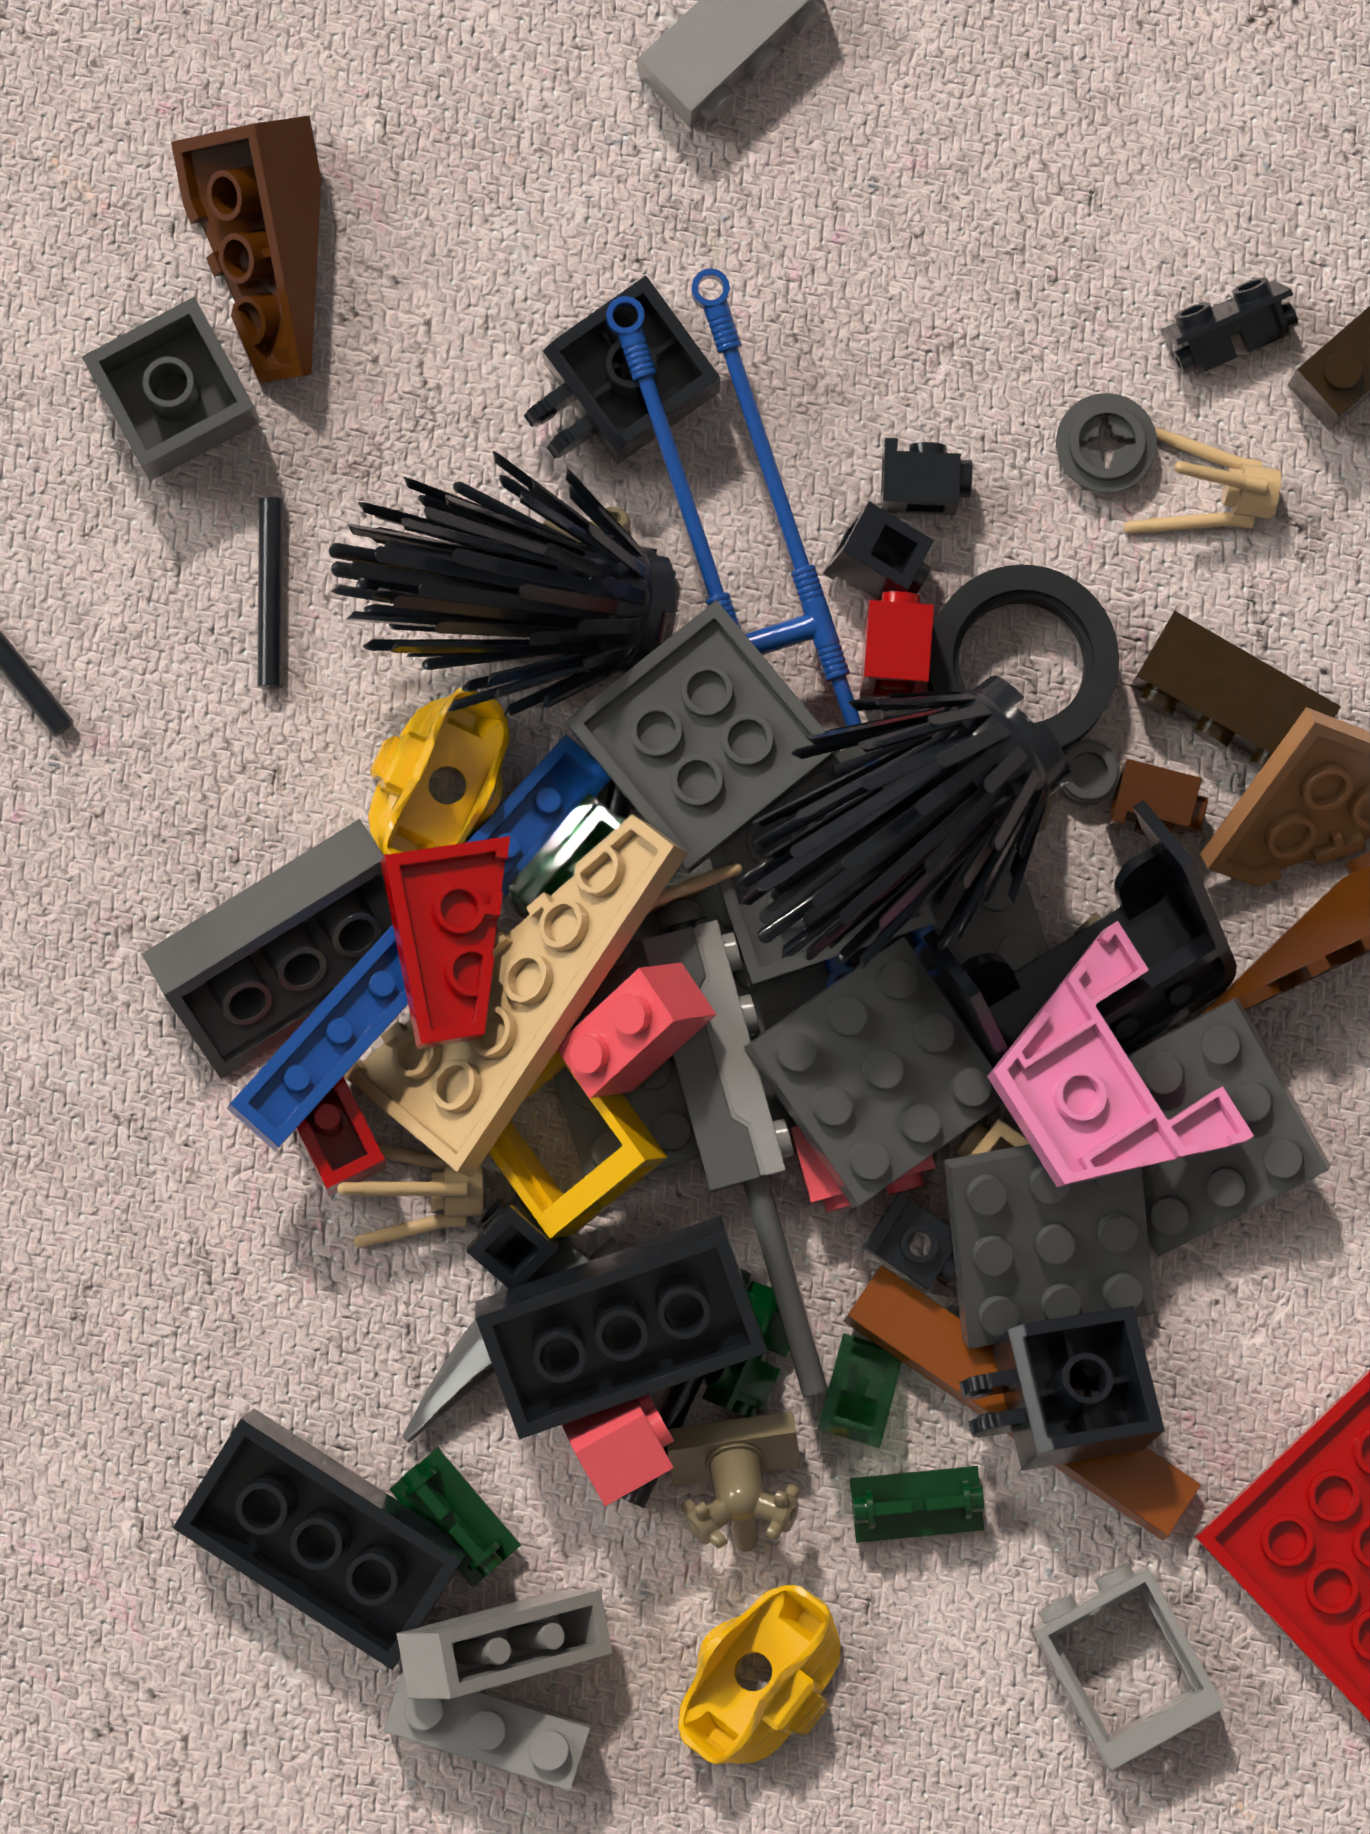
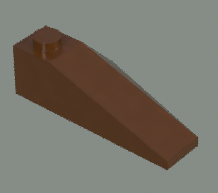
M310 116L253 123L171 142L183 206L191 224L201 223L213 252L206 257L214 277L224 276L235 303L232 308L231 317L259 382L266 383L311 375L321 173Z
M1370 852L1344 864L1349 875L1334 884L1255 960L1223 994L1217 997L1198 1016L1238 996L1245 1011L1369 953Z

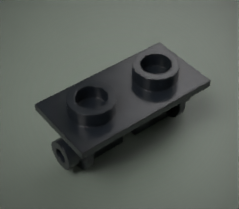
M1266 277L1257 278L1232 290L1234 297L1211 307V304L1208 302L1199 303L1178 312L1175 315L1176 323L1164 327L1160 331L1162 336L1177 345H1182L1181 349L1173 352L1180 372L1184 375L1193 371L1198 376L1205 371L1238 358L1230 338L1231 335L1238 332L1247 352L1254 351L1289 336V329L1299 324L1298 318L1290 302L1281 305L1280 301L1294 295L1292 289L1275 280L1269 282Z

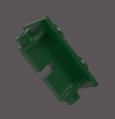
M752 1281L748 1293L761 1326L767 1350L786 1357L789 1346L773 1289L767 1285ZM762 1354L708 1373L705 1377L707 1388L702 1399L743 1417H754L757 1409L764 1411L781 1369L761 1361Z
M439 1447L412 1467L389 1489L399 1502L456 1539L467 1552L458 1571L472 1587L522 1545Z
M978 1466L849 1478L856 1543L984 1530V1497L982 1486H980Z

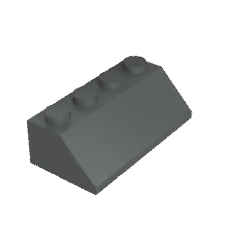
M360 819L142 953L164 996L220 1079L291 1036L393 924L381 866L383 854Z

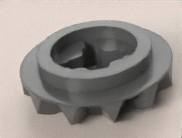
M1100 393L1081 399L1066 412L1058 427L1055 450L1058 454L1063 473L1078 483L1083 490H1092L1111 495L1115 492L1134 487L1147 474L1155 459L1157 436L1152 420L1140 405L1122 395ZM1102 419H1106V428L1110 429L1112 439L1122 440L1123 443H1133L1114 451L1109 469H1105V461L1101 460L1100 451L1089 450V447L1079 446L1087 445V442L1097 439L1099 430L1102 427Z

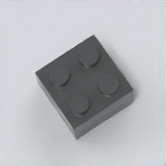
M195 297L82 356L149 481L162 476L261 423L255 406Z

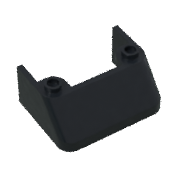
M1144 800L1134 805L1133 809L1150 848L1129 859L1119 871L1114 882V893L1120 907L1016 972H1013L1002 956L995 953H984L971 957L960 965L947 946L944 950L939 951L937 944L939 935L935 930L923 936L952 997L995 1066L1101 931L1116 921L1120 923L1149 969L1146 973L1096 1004V1008L1126 1054L1216 999L1232 984L1236 975L1237 964L1195 862Z

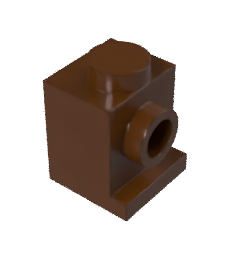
M1127 759L1121 767L1120 778L1106 828L1119 831L1125 820L1136 822L1134 832L1144 835L1133 809L1134 805L1144 800L1171 833L1175 832L1183 835L1187 831L1199 834L1208 804V797L1198 795L1202 778Z

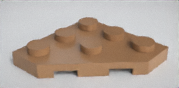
M1306 707L1200 853L1206 867L1211 871L1259 887L1281 879L1280 870L1312 858H1314L1317 865L1365 849L1364 840L1370 838V732Z

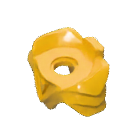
M460 687L448 697L431 701L418 709L408 721L399 737L393 736L383 741L370 769L372 778L377 780L378 783L368 813L370 832L383 855L466 843L494 814L502 796L503 777L501 771L504 755L510 741L508 720L504 716L505 712L498 701L491 699L459 710L447 711L454 700L480 693L477 691H463L462 687ZM439 768H454L464 779V794L455 803H439L432 797L429 791L430 777Z
M783 1585L765 1592L740 1616L721 1623L705 1636L698 1653L695 1677L679 1709L678 1727L683 1743L704 1760L715 1765L726 1763L744 1764L768 1758L785 1742L792 1732L806 1735L811 1731L828 1708V1701L821 1694L832 1679L840 1663L841 1655L838 1631L829 1608L821 1599L812 1595L801 1586ZM751 1653L764 1655L770 1661L772 1667V1677L769 1683L763 1689L757 1691L744 1689L738 1683L736 1677V1667L739 1661Z

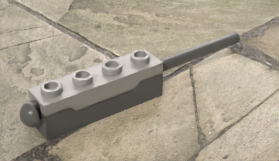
M677 900L663 909L658 921L659 932L669 930L672 932L644 939L642 944L648 967L682 962L717 1014L672 1055L710 1193L739 1185L744 1186L803 1398L826 1392L828 1388L771 1190L772 1176L785 1173L786 1169L783 1159L794 1156L784 1118L772 1121L766 1096L773 1095L775 1092L744 1048L745 1045L751 1042L749 1034L759 1032L760 1028L751 995L738 997L732 972L743 969L736 939L733 932L721 935L718 920L707 922L704 910L695 902Z

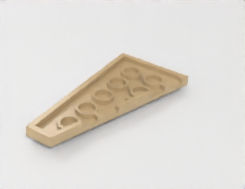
M632 814L575 864V873L572 878L551 896L543 892L526 907L530 915L508 934L501 930L496 934L485 1034L481 1039L417 1049L411 1019L406 1024L397 1021L380 1036L384 1043L364 1061L358 1060L344 1077L455 1171L472 1178L688 853L649 823Z

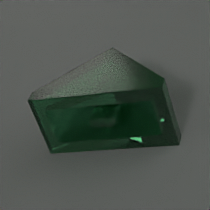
M843 1333L828 1381V1391L825 1392L814 1429L880 1448L902 1361L874 1342Z

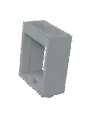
M1128 1562L1097 1578L1094 1582L1099 1591L1076 1603L1073 1595L1069 1594L1039 1610L1038 1614L1043 1622L1030 1628L1100 1758L1110 1771L1225 1708L1151 1571L1146 1567H1141L1133 1572ZM1139 1592L1191 1689L1108 1734L1055 1637L1130 1595Z

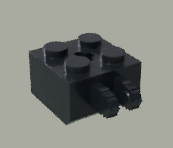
M646 275L557 337L543 350L544 365L560 386L532 405L523 416L531 427H537L539 424L542 425L548 422L559 411L573 403L583 417L569 428L555 435L546 447L554 459L566 455L590 437L596 435L618 465L656 438L638 381L620 378V364L626 361V357L619 337L610 331L606 320L608 306L618 297H633L641 303L644 309L645 318L642 328L647 340L646 344L649 347L648 350L651 353L657 374L653 377L670 427L720 393L721 377ZM627 306L618 308L613 315L615 323L624 328L634 325L638 318L635 310Z
M1134 1306L1025 1323L1010 1328L992 1346L998 1371L975 1375L959 1382L964 1399H980L997 1394L1004 1395L1007 1411L984 1413L968 1421L973 1438L1013 1433L1021 1471L1144 1450L1165 1431ZM1073 1389H1083L1086 1396L1079 1395Z

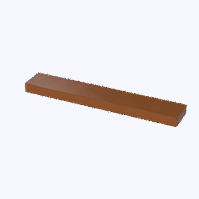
M881 1265L843 1322L977 1414L1007 1411L1003 1394L991 1395L980 1399H964L959 1382L968 1377L998 1371L992 1349L994 1344L969 1349L962 1340L961 1322L957 1316ZM1006 1433L1012 1438H1014L1013 1433ZM1147 1447L1139 1451L1053 1465L1162 1541L1170 1535L1201 1486L1200 1483Z

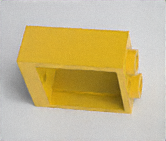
M558 1050L524 1100L565 1066L575 1078ZM622 1093L591 1098L590 1100L623 1146L565 1194L561 1192L511 1121H509L489 1151V1155L549 1239L576 1234L668 1158Z

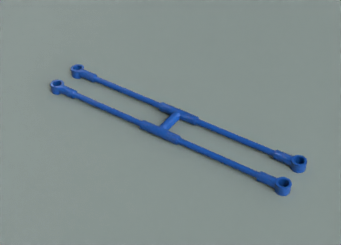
M713 268L704 269L693 279L691 286L692 298L695 304L704 309L717 352L724 355L794 567L791 576L804 613L802 616L745 635L762 655L812 639L825 679L832 682L845 725L860 724L862 722L858 711L848 703L854 700L846 677V675L850 674L846 658L842 651L816 567L809 565L738 349L742 346L727 300L730 291L729 281L720 270ZM706 279H714L721 284L723 292L714 300L705 299L698 291L700 283ZM618 297L608 306L606 312L607 326L612 333L619 337L632 379L639 383L709 598L706 599V604L709 606L717 600L741 629L738 623L739 620L736 617L737 614L734 611L735 608L732 605L733 602L730 599L731 596L728 592L724 593L653 377L657 374L651 353L648 350L649 347L646 344L647 340L642 328L645 318L644 309L641 303L633 297ZM627 306L635 310L638 316L635 324L626 328L618 326L613 320L614 312L618 308ZM933 925L909 932L914 947L913 951L918 958L920 951L927 946L923 936L935 930ZM837 957L824 961L828 973L826 988L834 983L838 975L848 974L855 969L852 967L850 958L844 963L837 962ZM939 968L935 970L926 969L931 977L941 974Z

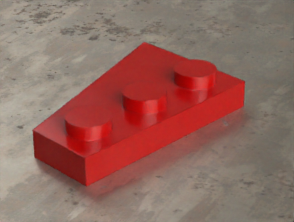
M510 836L386 854L381 859L417 1049L478 1040L485 1034L494 965V943L497 920L501 912L503 897L501 890L505 861L508 858Z

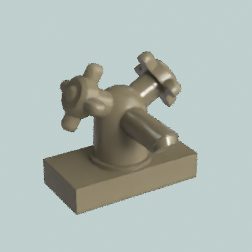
M793 1411L668 1429L674 1442L667 1445L668 1457L674 1467L670 1470L673 1486L712 1481L715 1500L709 1505L702 1501L696 1506L691 1499H687L681 1505L683 1513L687 1516V1525L700 1543L706 1545L711 1542L717 1548L726 1545L728 1542L718 1529L730 1522L734 1545L743 1552L751 1551L758 1542L756 1517L771 1522L766 1532V1538L775 1540L779 1538L781 1532L787 1533L791 1530L799 1509L797 1500L800 1494L799 1487L789 1484L785 1492L778 1490L775 1496L765 1493L762 1473L800 1468Z

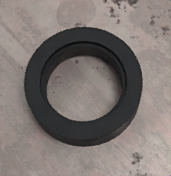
M1020 564L999 567L984 572L959 588L946 602L932 629L928 692L967 691L959 667L960 647L969 628L984 614L998 607L1010 604H1029L1044 608L1058 616L1071 629L1079 643L1083 657V676L1075 698L1058 714L1049 719L1034 723L1036 727H1039L1046 722L1064 751L1073 743L1080 741L1093 728L1113 695L1119 671V650L1111 620L1100 602L1088 589L1078 581L1059 571L1042 566Z

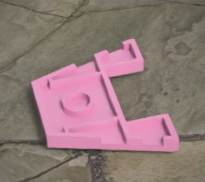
M1118 921L1101 931L987 1076L1057 1188L1238 1145L1254 1136L1223 1086L1212 1091L1168 1120L1096 1008V1004L1146 973L1149 969Z

